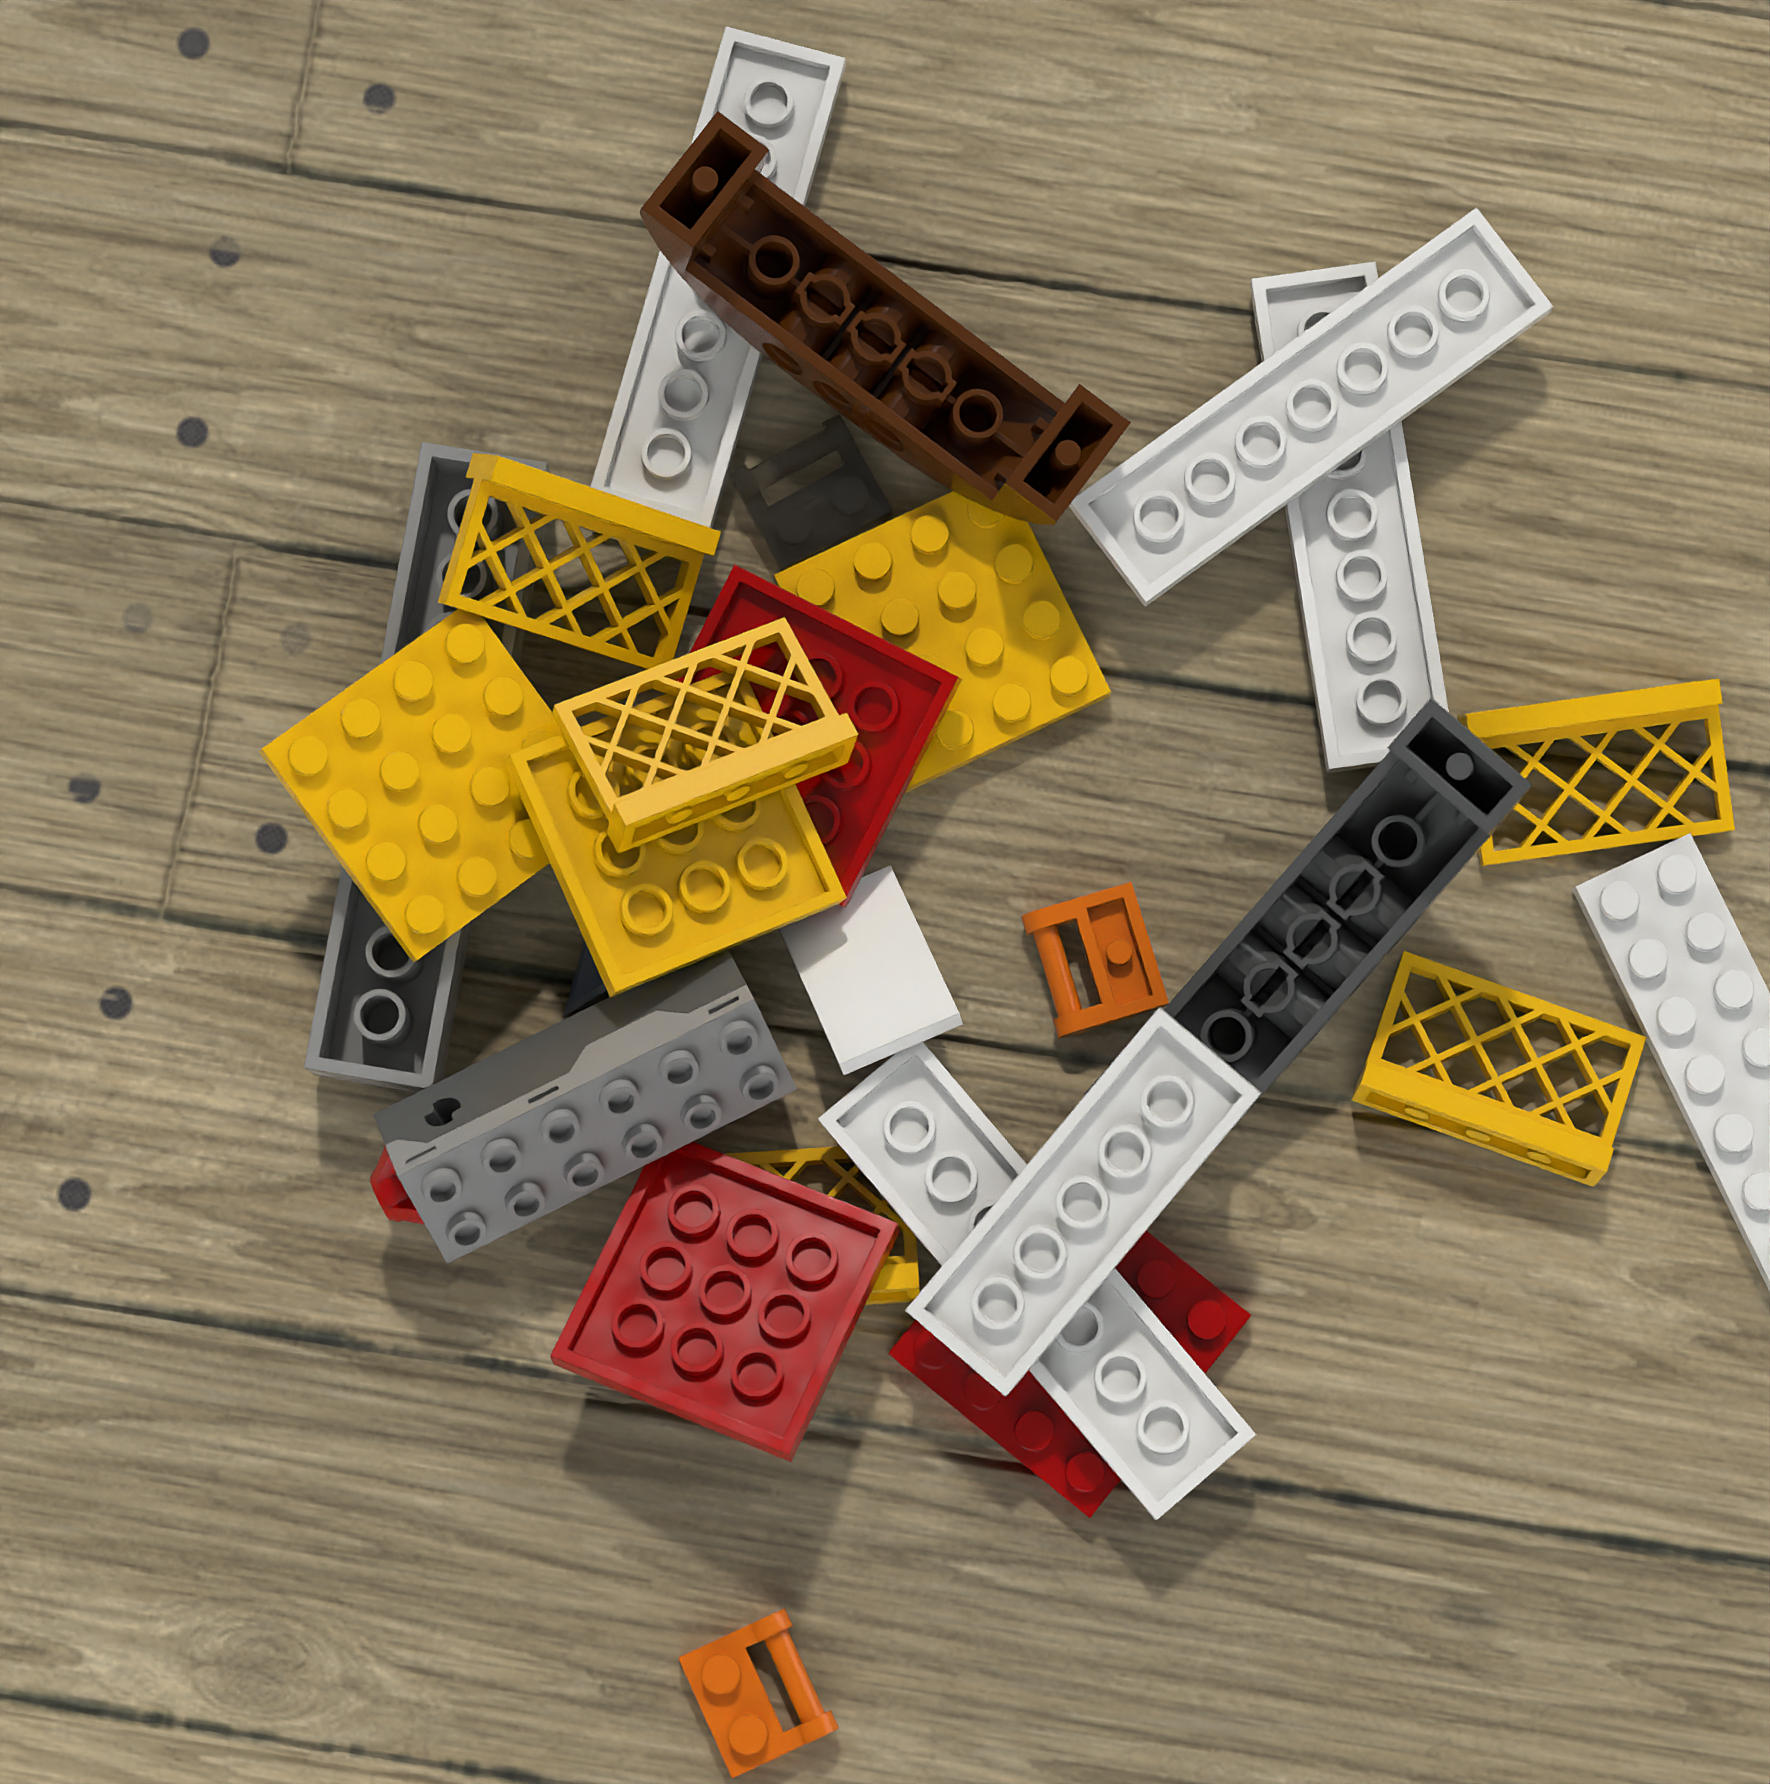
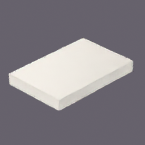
M891 865L862 877L846 908L836 905L779 928L843 1075L963 1025L960 1013Z

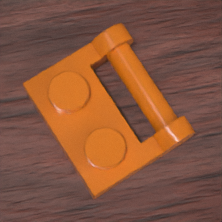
M1132 882L1044 907L1021 916L1026 935L1034 936L1058 1017L1053 1019L1058 1039L1078 1035L1100 1026L1151 1012L1158 1008H1164L1169 1004ZM1071 922L1076 923L1100 1004L1082 1009L1058 931V927Z
M785 1608L678 1657L732 1778L839 1729L832 1710L824 1711L790 1636L788 1628L792 1627L793 1624ZM764 1640L801 1721V1724L784 1731L747 1649V1647Z

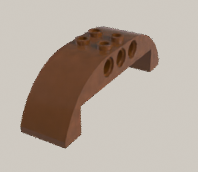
M717 111L640 210L641 218L648 232L677 273L727 325L756 350L902 460L945 487L990 510L1021 521L1039 525H1055L1131 422L1081 384L1077 386L1064 403L763 176L761 171L769 149Z

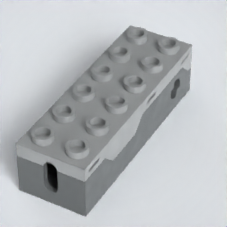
M726 949L711 957L609 997L373 1114L385 1146L369 1181L387 1218L398 1223L408 1221L426 1225L448 1264L797 1090V1087L755 999L732 955Z

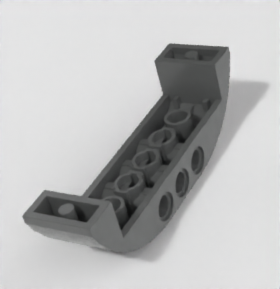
M1433 698L1429 699L1387 747L1390 750L1389 753L1164 1009L1172 1018L1262 1092L1246 1113L1290 1066L1453 881L1532 786L1529 781ZM1098 1078V1079L1093 1083V1085L1086 1091V1093L1084 1094V1096L1089 1092V1090L1094 1086V1084L1099 1080V1078Z

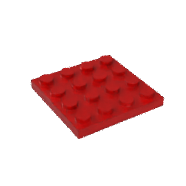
M734 564L690 653L785 617L838 715L848 714L858 733L848 763L795 784L847 897L838 905L846 908L962 679ZM777 641L752 650L747 664L783 677L788 661ZM743 654L733 657V659L740 661ZM712 667L695 672L691 684L723 671ZM793 672L790 679L799 682ZM685 676L678 678L675 681L683 683ZM749 681L762 712L769 714L778 691ZM784 694L776 716L777 718L800 726L819 720L811 703ZM772 732L774 737L779 735L777 733Z
M691 1142L644 1165L552 1350L551 1360L558 1367L792 1462L899 1234L898 1223Z
M1147 1230L1115 1267L1204 1374L1252 1316ZM916 1319L889 1351L888 1355L1088 1518H1091L1121 1480L1029 1370L1011 1392L1004 1396Z

